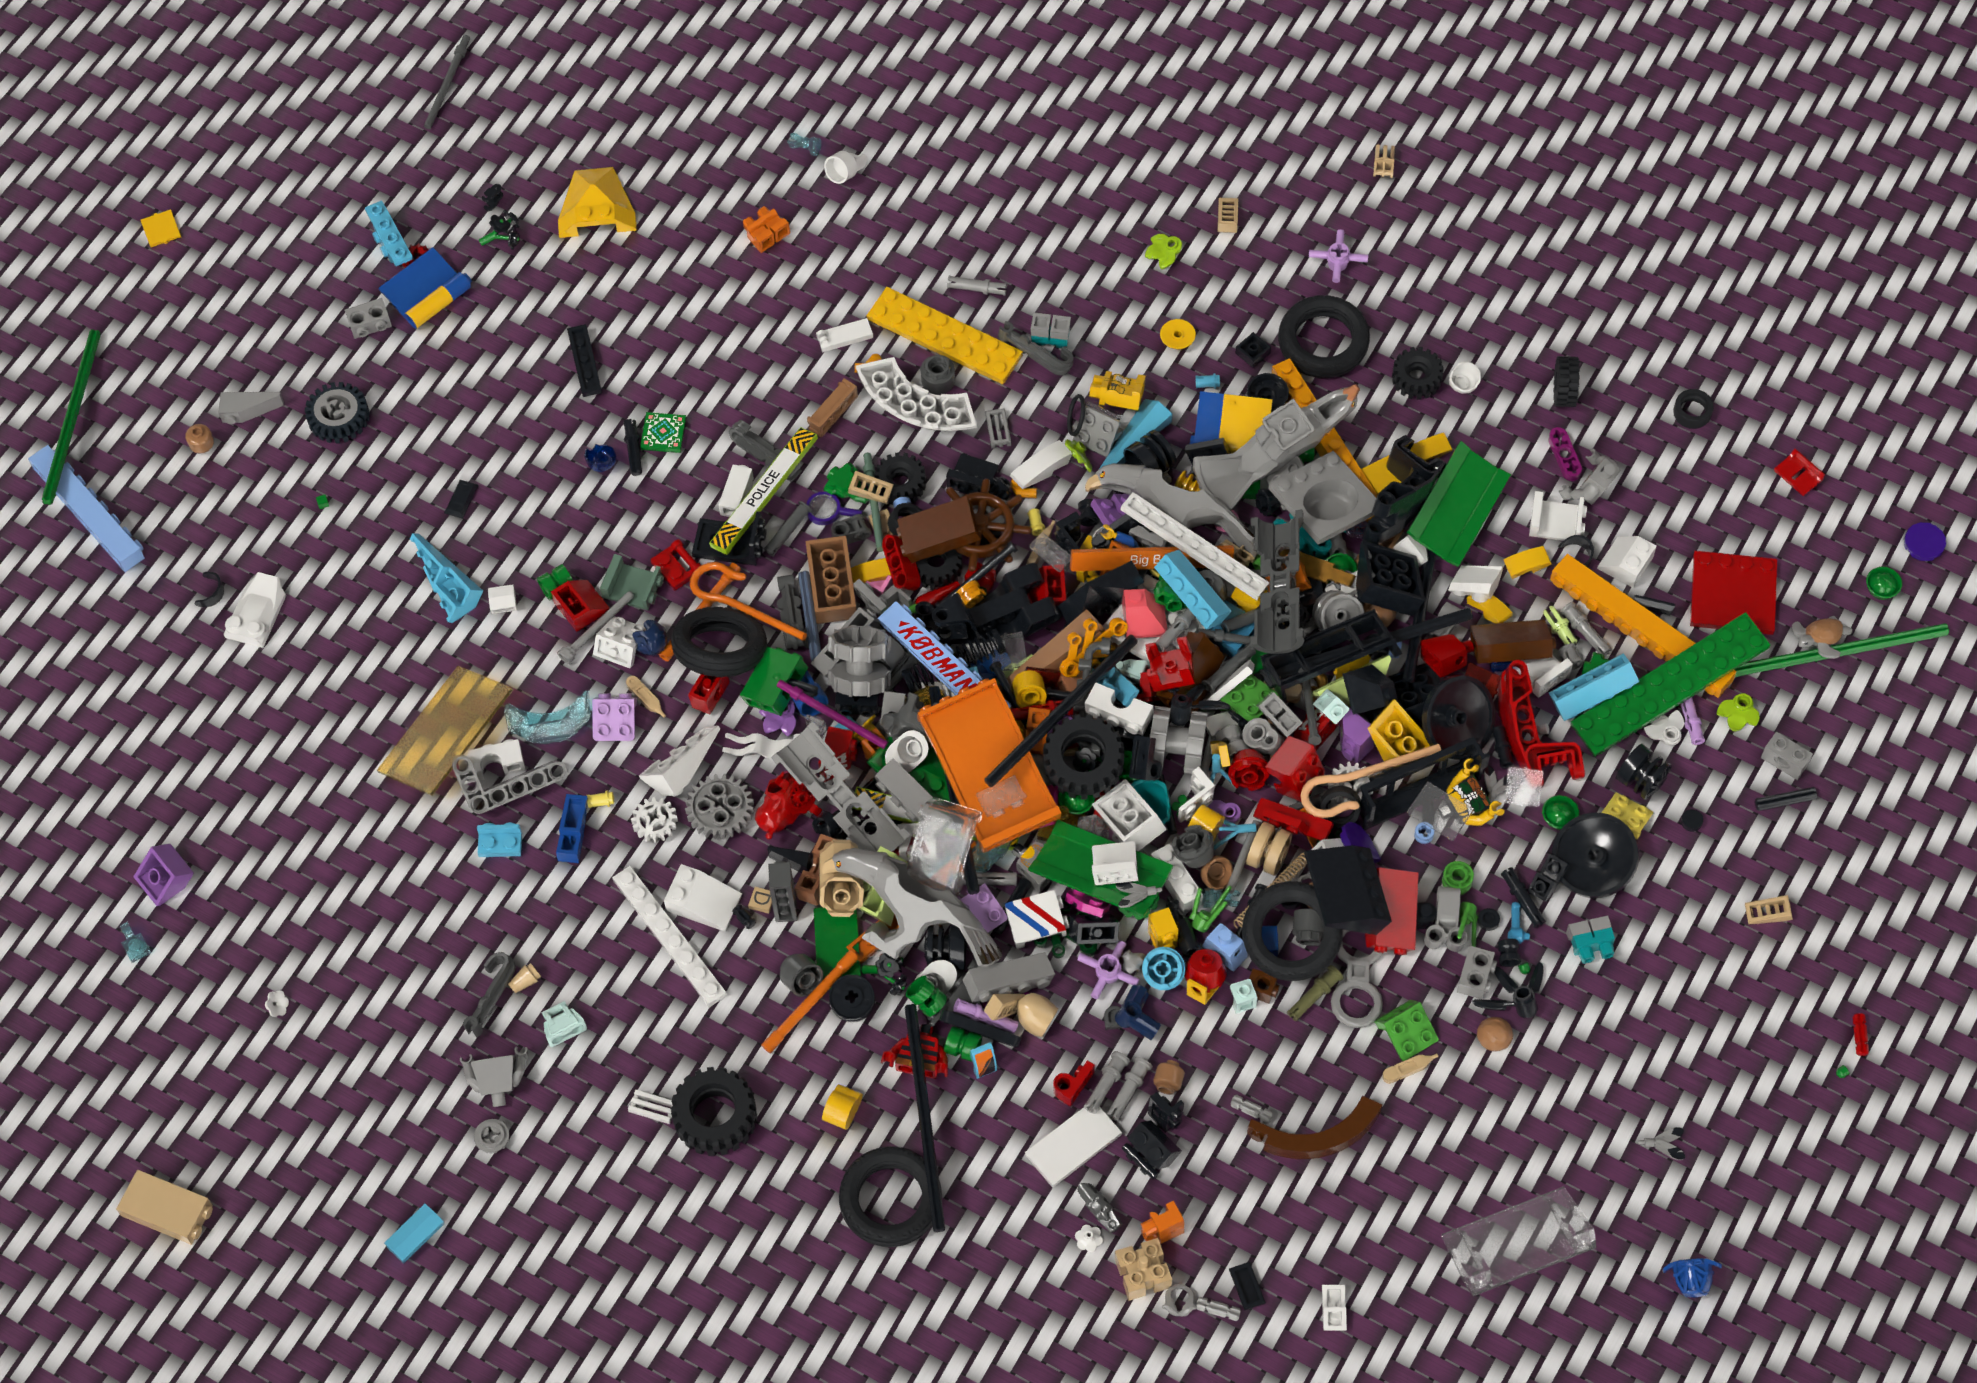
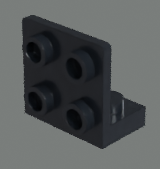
M962 453L954 470L949 469L946 474L947 488L952 487L954 490L965 494L981 492L982 481L984 479L991 480L995 477L999 468L998 464Z
M1077 512L1056 522V532H1054L1056 537L1055 547L1066 556L1069 566L1071 549H1080L1075 543L1081 535V517Z

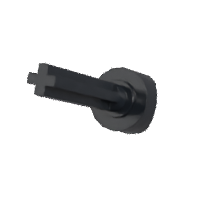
M875 777L862 788L876 791L878 787L875 785L877 783ZM836 810L833 814L823 811L812 822L814 831L817 834H823L835 839L843 833V829L833 817L840 810Z

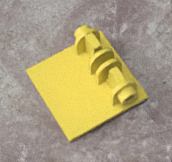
M1617 792L1602 811V813L1612 815L1624 822L1637 840L1642 829L1654 813L1645 806Z

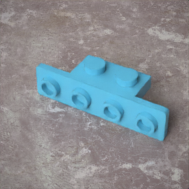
M383 201L365 207V211L374 227L375 232L372 235L375 242L381 244L380 250L384 258L388 257L395 266L412 260V254Z
M1115 666L1098 682V684L1115 690V697L1126 707L1131 704L1139 693V689Z

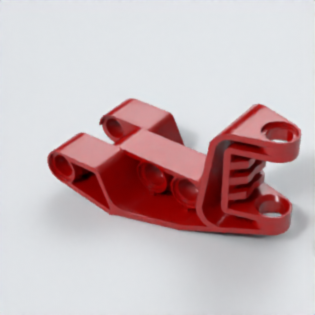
M1522 660L1512 661L1498 678V710L1502 725L1505 727L1507 740L1511 744V751L1531 787L1543 786L1542 767H1546L1548 764L1552 766L1557 762L1563 764L1567 761L1573 780L1584 778L1585 770L1582 752L1577 743H1542L1540 741L1529 694L1532 692V685L1528 667ZM1512 667H1518L1521 670V675ZM1517 712H1524L1526 714V720H1520L1517 716ZM1522 732H1528L1531 735V741L1524 740ZM1554 752V753L1539 755V756L1537 757V754H1539V753Z

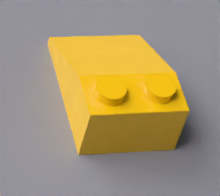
M1395 699L1388 704L1367 728L1383 761L1430 747L1424 732Z

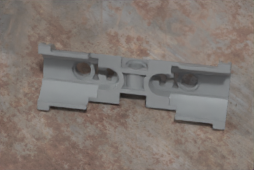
M813 721L792 742L771 757L777 765L781 763L799 785L803 783L818 801L822 800L826 795L840 810L833 819L848 835L846 840L856 843L859 849L878 851L881 846L893 852L910 836L905 828L900 830L886 812L879 808L865 791L857 796L844 780L850 773L817 733L819 728ZM814 757L819 758L821 761V767L817 770H813L809 765L810 760ZM825 766L828 768V770L824 772L828 776H834L833 785L825 784L824 781L826 780V778L822 774L820 775V777L816 775L817 773L821 772L825 768ZM853 807H861V815L864 818L866 817V815L870 817L869 819L865 820L861 824V826L858 824V822L861 821V819L858 816H852V813L854 812L852 810ZM868 822L876 824L877 830L874 834L866 833L865 825Z

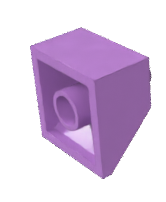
M1351 708L1339 721L1341 752L1347 760L1359 763L1374 748V741L1367 729L1371 724L1360 715H1353Z
M171 844L152 846L133 877L156 906H161L187 886L194 872Z

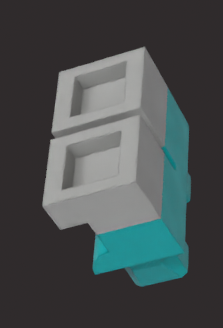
M1033 313L1031 324L1032 342L1039 346L1051 344L1055 345L1056 348L1067 346L1071 317L1053 315L1050 327V314Z
M1608 916L1590 919L1589 922L1586 920L1568 925L1566 935L1568 940H1571L1574 955H1579L1583 964L1594 961V951H1600L1602 959L1613 957L1615 937Z

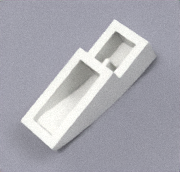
M1058 440L1022 463L1010 474V477L1022 489H1025L1051 477L1054 470L1067 465L1072 452Z

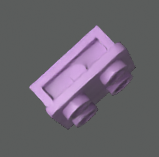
M600 693L598 697L593 698V739L595 741H632L635 738V706H637V697H632L631 693H620L619 697H611V693Z
M984 883L979 887V893L973 895L968 893L963 898H960V896L957 898L968 907L980 921L983 928L989 933L1007 920V915Z

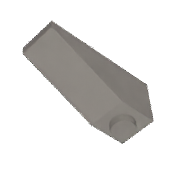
M221 392L218 413L222 423H243L284 406V401L280 392Z

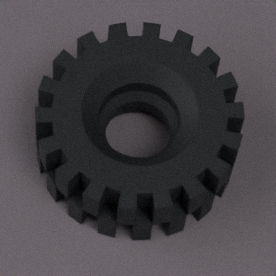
M1411 347L1410 352L1405 349L1402 355L1399 354L1394 361L1392 382L1393 385L1396 384L1395 389L1397 391L1401 389V395L1405 396L1408 394L1409 399L1417 396V400H1421L1422 396L1426 399L1429 398L1430 393L1434 395L1442 383L1444 367L1441 358L1437 359L1438 355L1436 353L1432 355L1431 350L1428 348L1426 351H1423V347H1419L1418 350ZM1419 370L1425 373V377L1414 378L1410 375V372Z
M1557 356L1553 383V400L1556 407H1576L1580 379L1578 357Z
M897 452L894 457L891 454L887 455V460L883 458L880 461L881 465H877L875 478L894 484L888 499L889 504L893 505L894 500L899 497H908L913 502H916L918 500L917 495L919 497L923 495V490L925 491L926 488L925 468L919 459L916 461V456L911 455V457H908V453L905 452L903 456H900L899 452ZM897 476H906L908 482L898 485L893 483V479ZM882 487L879 495L883 496L886 488Z
M952 549L942 555L937 554L916 561L922 587L927 588V586H930V590H935V587L940 588L951 584L952 581H958V576L960 577L962 574V555L955 549ZM934 557H940L945 561L940 567H932L928 562Z

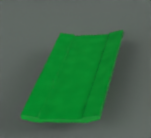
M1460 441L1407 533L1430 551L1458 567L1511 474L1495 467Z
M1057 820L1048 840L1037 858L1028 868L1030 872L1119 907L1121 899L1131 894L1118 890L1116 883L1095 885L1092 846L1116 842ZM1136 851L1138 881H1132L1131 883L1145 887L1156 886V888H1163L1173 869V865ZM1156 892L1157 895L1147 896L1140 902L1122 909L1145 917L1160 892Z

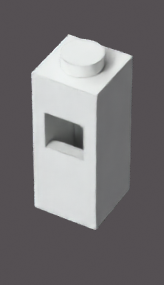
M732 465L719 502L720 515L730 517L749 493L754 480L752 468L745 465Z

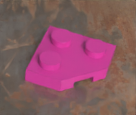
M1070 889L1065 898V901L1069 904L1075 902L1078 910L1101 918L1109 911L1111 906L1110 903L1075 889Z

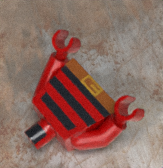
M922 1024L920 1026V1038L925 1076L937 1079L938 1073H944L945 1077H948L949 1060L944 1047L939 1045L938 1038L931 1037L933 1027ZM908 1034L906 1038H901L889 1051L883 1052L881 1064L888 1061L890 1062L889 1067H893L895 1061L896 1071L913 1074Z

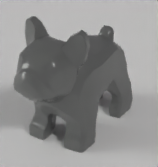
M909 692L907 703L901 707L898 713L883 715L881 725L888 733V736L892 737L893 742L903 733L910 730L918 731L927 736L917 719V713L924 707V703L919 701L918 695Z

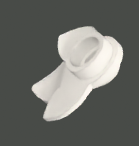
M1675 710L1669 717L1663 714L1651 722V725L1644 727V730L1651 739L1661 740L1664 744L1673 746L1681 740V729L1684 727V719L1681 713ZM1667 735H1673L1674 738H1669Z

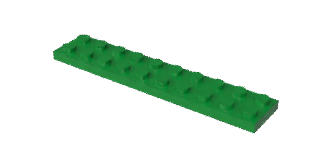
M1745 612L1638 679L1639 682L1631 688L1615 694L1612 698L1606 699L1574 719L1570 725L1595 758L1769 649L1771 644Z

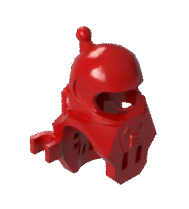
M784 771L777 778L769 780L765 791L764 803L757 809L755 820L759 828L767 832L765 835L766 839L770 840L773 834L782 831L787 825L793 824L799 815L806 814L809 811L818 817L822 809L814 804L816 798L803 783L799 785L788 771Z

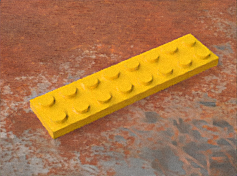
M889 287L884 289L866 315L869 321L933 352L946 356L950 360L1002 385L1023 356V351Z

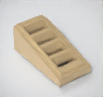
M1219 198L1218 232L1237 233L1238 198ZM1222 214H1231L1234 216H1225Z
M855 471L848 493L887 504L894 484ZM859 481L862 482L861 488L857 487ZM866 483L870 484L868 491L864 490ZM874 485L878 486L875 494L872 493ZM882 487L886 488L884 495L880 496Z
M1788 895L1745 903L1748 924L1793 920ZM1783 905L1784 912L1780 913L1779 906ZM1770 906H1774L1776 914H1771ZM1761 907L1766 908L1767 915H1762ZM1752 908H1757L1758 917H1754Z
M993 994L984 1012L991 1020H999L1016 1014L1018 1001L1025 994Z

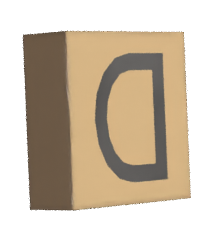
M755 887L748 905L749 909L769 914L772 907L770 890Z

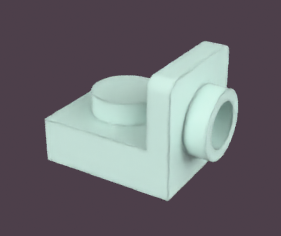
M1328 689L1313 703L1334 724H1337L1349 711V708Z
M1250 979L1230 985L1234 997L1233 1008L1236 1014L1256 1008L1258 997Z

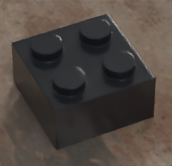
M1252 332L1236 346L1235 354L1254 368L1271 353V346Z

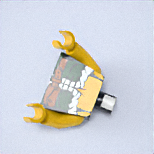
M1474 759L1465 760V769L1462 768L1448 786L1445 796L1447 805L1438 809L1443 820L1454 816L1459 825L1482 826L1493 819L1495 814L1498 816L1504 814V809L1496 811L1497 807L1502 803L1498 801L1491 803L1474 774L1470 775V772H1476L1479 769L1477 764L1472 769L1470 768V763Z

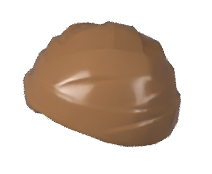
M1213 856L1211 861L1201 868L1202 881L1210 889H1224L1227 887L1233 872L1232 864L1223 856Z
M1491 1017L1479 1024L1477 1038L1480 1044L1487 1050L1501 1051L1506 1049L1512 1042L1513 1030L1510 1024L1503 1018Z

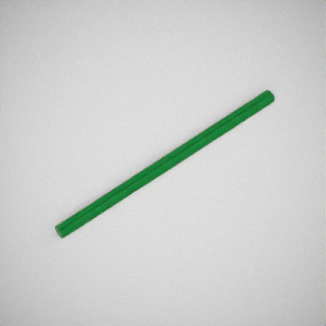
M91 329L89 331L42 495L43 504L51 505L55 498L100 340L99 330Z
M1944 623L1831 645L1830 647L1839 651L1840 656L1947 636L1949 628ZM1818 648L1749 661L1735 669V677L1829 658L1819 655Z

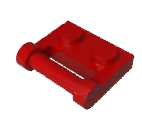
M680 539L675 540L671 546L650 559L651 564L655 568L656 566L661 567L664 579L674 591L688 583L693 572L701 566L686 551ZM678 552L691 570L687 572L673 556L675 553Z

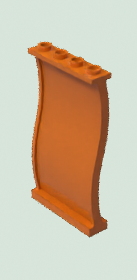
M988 678L977 683L978 686L971 689L966 687L960 690L958 695L953 697L946 696L940 699L938 704L933 706L931 704L926 705L917 713V719L936 752L983 853L1058 820L1062 814L1052 798L1030 751L993 787H989L984 781L1024 740L995 678L991 680Z

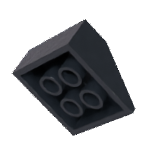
M1364 540L1361 541L1356 579L1358 601L1413 616L1425 601L1417 556Z
M1130 561L1087 582L1057 607L1068 625L1086 609L1097 619L1104 614L1103 611L1111 612L1118 607V604L1122 603L1124 590L1139 589L1138 587L1144 583V580L1134 563Z

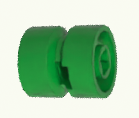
M563 564L553 568L551 574L546 572L537 577L538 584L549 601L553 599L551 591L567 581H573Z
M926 976L918 977L906 991V997L915 1005H918V1008L927 1017L938 1013L947 1001V996L938 988H935V985Z
M952 1026L944 1051L952 1056L961 1054L962 1059L972 1062L970 1050L981 1046L983 1036L972 1032L965 1034L963 1029Z

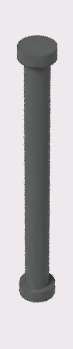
M1300 668L1298 673L1303 672V669ZM1309 679L1302 682L1310 733L1308 741L1309 744L1315 746L1321 743V736L1318 734Z

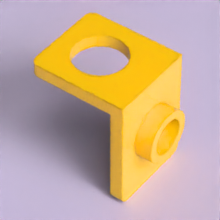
M1191 979L1187 981V995L1204 1005L1219 988L1218 986L1215 989H1211L1210 993H1207V988ZM1193 987L1199 989L1200 992L1193 990Z

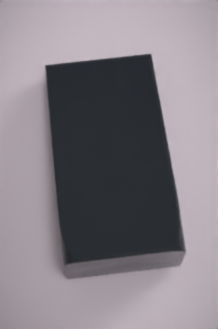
M768 846L769 858L775 861L790 862L791 868L800 873L803 870L809 872L811 865L809 852Z

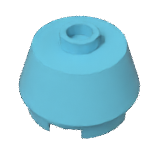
M1155 948L1144 958L1142 964L1143 976L1146 982L1155 989H1173L1180 984L1185 975L1184 960L1172 948Z

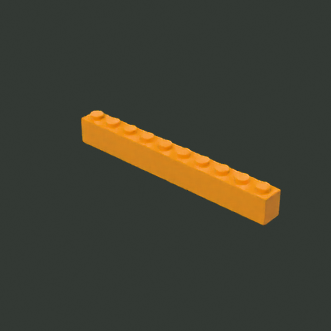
M1290 358L1272 366V374L1280 376L1287 383L1289 389L1288 402L1294 399L1299 407L1302 408L1317 401ZM1333 428L1328 434H1325L1315 447L1320 457L1334 451L1377 498V493L1336 429ZM1370 517V518H1368V519H1366V520H1364V521L1362 522L1365 527H1366L1368 521H1369L1372 517Z
M1566 554L1552 570L1550 580L1556 587L1564 589L1573 599L1584 603L1590 611H1595L1601 615L1606 622L1618 627L1623 634L1635 639L1640 646L1648 648L1657 658L1667 662L1696 644L1569 554ZM1736 671L1730 672L1706 687L1705 691L1719 698L1733 682Z

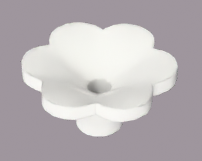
M281 990L270 992L268 1000L265 1002V1007L269 1010L272 1017L285 1015L286 1007L289 1005L288 999Z
M1090 1225L1082 1226L1081 1230L1075 1234V1239L1078 1241L1077 1247L1080 1250L1086 1249L1088 1252H1094L1097 1246H1101L1103 1243L1100 1229Z

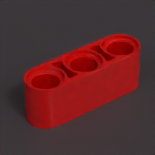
M888 534L882 541V548L893 584L898 589L915 591L919 588L921 582L916 562L911 563L908 557L903 556L900 545H903L902 539L900 540L896 535Z

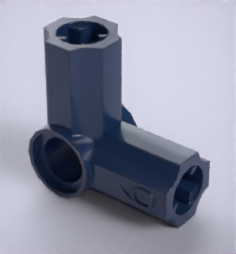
M1133 985L1120 1010L1115 1014V1021L1120 1027H1131L1149 1040H1152L1161 1025L1142 1012V1008L1149 996L1147 989L1141 985Z

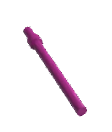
M781 679L777 683L778 688L790 694V697L796 701L800 700L877 746L883 749L886 748L888 744L886 740L803 693L801 688L793 687Z

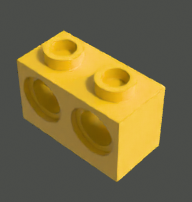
M1169 907L1148 914V933L1155 948L1169 947L1175 949L1177 947L1178 928Z

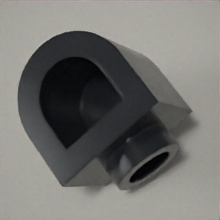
M1417 903L1416 930L1428 929L1434 924L1437 911L1431 903Z

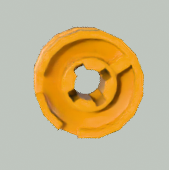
M976 580L966 583L956 592L959 593L967 608H972L986 596V592L979 588L980 584Z

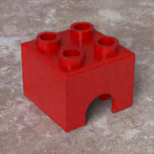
M1291 736L1287 737L1265 766L1268 774L1275 776L1281 781L1280 785L1274 783L1277 793L1300 802L1301 791L1307 781L1325 774V769L1314 745Z

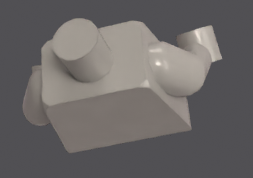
M1591 449L1592 455L1586 456V458L1592 465L1597 466L1579 489L1572 491L1569 484H1564L1562 486L1564 490H1559L1560 495L1564 500H1569L1572 497L1573 499L1580 500V497H1584V500L1592 505L1621 471L1618 468L1617 462L1606 456H1600L1595 449Z
M515 1047V1055L477 1061L474 1060L471 1054H469L470 1060L464 1062L463 1057H461L460 1062L463 1065L466 1082L475 1092L481 1093V1096L491 1094L493 1107L506 1105L504 1092L513 1091L514 1087L519 1085L525 1072V1063L528 1058L527 1047H525L523 1053H518V1047Z

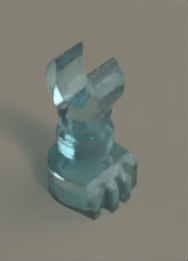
M796 133L790 134L791 139L795 140H787L790 148H809L811 155H818L821 149V138L811 137L810 139L807 137L803 138Z
M1204 888L1203 908H1211L1213 901L1217 902L1223 894L1222 891L1214 893V889ZM1234 890L1233 894L1228 893L1224 899L1231 907H1236L1240 904V901H1233L1231 899V896H1240V892Z

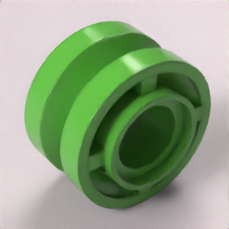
M1462 861L1449 863L1444 869L1442 877L1443 887L1460 888V895L1467 893L1472 886L1474 878L1472 868ZM1460 876L1463 880L1458 881L1453 877Z

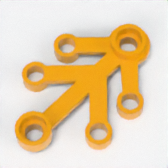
M1113 618L1109 623V628L1093 641L1094 632L1098 625L1093 619H1086L1083 623V627L1086 630L1083 647L1078 655L1077 649L1082 641L1081 636L1076 632H1072L1067 637L1070 647L1067 658L1060 664L1061 674L1070 678L1077 676L1080 672L1078 670L1079 658L1084 659L1087 647L1094 642L1102 641V637L1111 638L1113 635H1124L1128 629L1127 623L1121 618ZM1111 645V650L1114 651L1116 648ZM1096 650L1093 653L1092 667L1097 664V667L1101 663L1096 658L1108 657L1109 654H1101V650Z

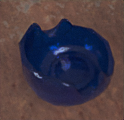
M595 444L592 450L586 448L584 458L590 469L595 472H604L615 465L617 455L613 447Z

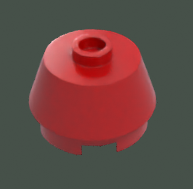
M1244 749L1237 752L1228 770V776L1232 784L1236 788L1239 786L1248 788L1249 791L1262 788L1270 774H1268L1265 768L1267 761L1259 751L1254 749Z
M1201 949L1193 953L1185 964L1184 977L1186 981L1191 979L1207 988V993H1210L1211 989L1223 985L1227 977V970L1217 952L1210 949ZM1193 987V990L1200 992L1199 989Z

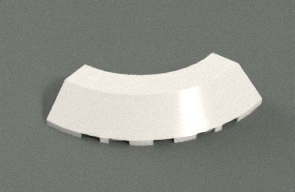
M895 357L856 365L859 378L867 392L881 407L897 418L916 426L934 430L957 431L977 428L967 393L941 394V396L931 394L928 390L916 384L913 385L906 379V376L897 365Z

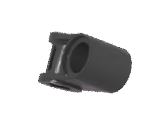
M856 514L850 518L837 521L831 527V538L846 536L847 545L865 540L872 533L865 524L863 514Z

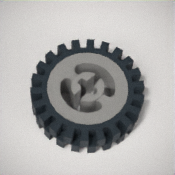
M335 382L330 383L331 388H327L326 384L322 385L323 391L321 392L317 388L315 390L316 396L311 394L309 396L310 401L307 400L305 416L310 430L313 431L316 437L319 436L320 440L324 441L326 438L328 443H331L332 439L335 440V443H340V438H343L344 442H348L347 436L349 435L352 439L356 438L355 432L361 434L363 432L362 427H367L366 421H369L370 418L364 394L362 391L359 392L356 386L352 388V384L347 383L346 387L343 382H339L338 387H336Z

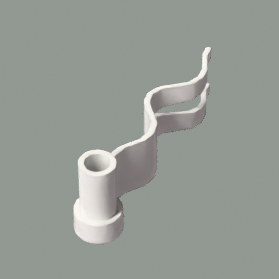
M726 733V738L737 743H755L743 749L723 747L722 752L735 756H743L754 752L771 759L775 753L787 746L800 734H795L793 739L772 740L758 733L746 737H738Z

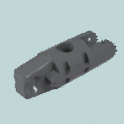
M1081 1183L1077 1186V1192L1085 1201L1087 1208L1110 1233H1114L1123 1225L1115 1209L1104 1195L1098 1192L1094 1185Z

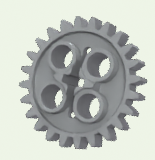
M715 774L713 780L709 776H706L707 782L705 783L699 780L700 787L692 786L694 793L688 792L690 800L685 801L687 806L685 811L688 814V822H691L693 829L697 827L698 834L705 831L706 838L713 834L714 840H716L718 835H721L724 840L727 833L731 837H733V831L741 833L740 826L747 828L745 820H752L750 814L754 813V808L752 807L754 800L751 799L752 793L748 791V786H742L741 779L735 782L732 775L728 780L726 779V774H723L722 778L719 779L718 775ZM717 791L723 792L721 795H714ZM734 802L739 803V805L735 807L730 806ZM705 806H706V807H710V808H709L708 810H706V811L700 810L702 807H705ZM719 818H725V819H726V820L723 821V822H717V820H718Z

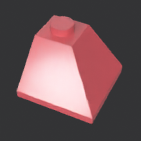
M1146 589L1123 591V617L1128 625L1126 638L1129 635H1133L1135 638L1161 637L1167 630L1164 605L1156 603L1154 594Z

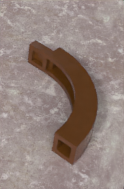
M1362 1095L1357 1106L1349 1116L1334 1127L1318 1133H1286L1251 1119L1247 1134L1257 1142H1265L1263 1151L1276 1156L1291 1159L1321 1158L1340 1152L1361 1139L1376 1122L1381 1113L1382 1104Z

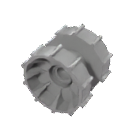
M849 625V627L838 630L834 629L832 636H828V651L832 652L834 658L845 661L834 663L832 669L828 670V685L832 686L834 692L849 695V697H870V695L884 693L887 686H891V670H887L884 663L880 664L874 661L882 658L886 659L887 653L891 652V636H888L885 630L870 627V625Z
M1155 706L1150 738H1156L1153 760L1161 763L1162 770L1165 753L1185 755L1184 773L1192 774V771L1198 766L1201 768L1208 713L1192 711L1189 728L1169 725L1170 708Z

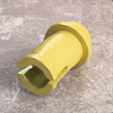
M1031 509L1027 512L1030 527L1032 528V535L1039 536L1045 529V525L1042 523L1040 510Z
M608 790L605 793L587 795L589 808L605 805L610 807L611 804L615 803L613 792Z

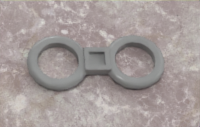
M1343 930V937L1349 930ZM1341 944L1337 955L1340 960L1347 964V981L1341 983L1333 992L1331 1007L1336 1018L1344 1025L1354 1028L1367 1027L1374 1023L1381 1015L1383 1008L1382 996L1378 989L1369 983V966L1377 962L1383 953L1373 951L1366 957L1358 958L1348 954L1343 948V944ZM1350 989L1364 990L1372 997L1374 1008L1369 1015L1363 1018L1350 1017L1343 1012L1340 1006L1341 996Z

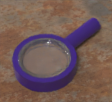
M828 492L815 493L806 503L812 509V512H808L807 516L810 521L817 525L832 524L840 515L852 517L856 514H863V510L840 507L839 499L834 494L831 495Z

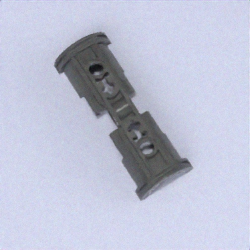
M1302 509L1295 510V518L1290 523L1274 525L1264 522L1258 517L1251 518V527L1255 530V551L1260 554V576H1270V592L1260 594V612L1258 610L1254 612V636H1250V645L1261 652L1271 654L1288 653L1297 650L1304 643V630L1300 628L1299 587L1296 588L1295 578L1296 572L1299 571V529L1304 523V512ZM1284 549H1289V550H1290V552H1289V554H1288L1287 556H1285V557H1281V556H1280V553H1281L1282 550H1284ZM1285 604L1288 605V606L1285 607V613H1286V614H1284V611L1282 610V608H1284V605H1285ZM1284 621L1290 622L1286 629H1280L1281 623Z

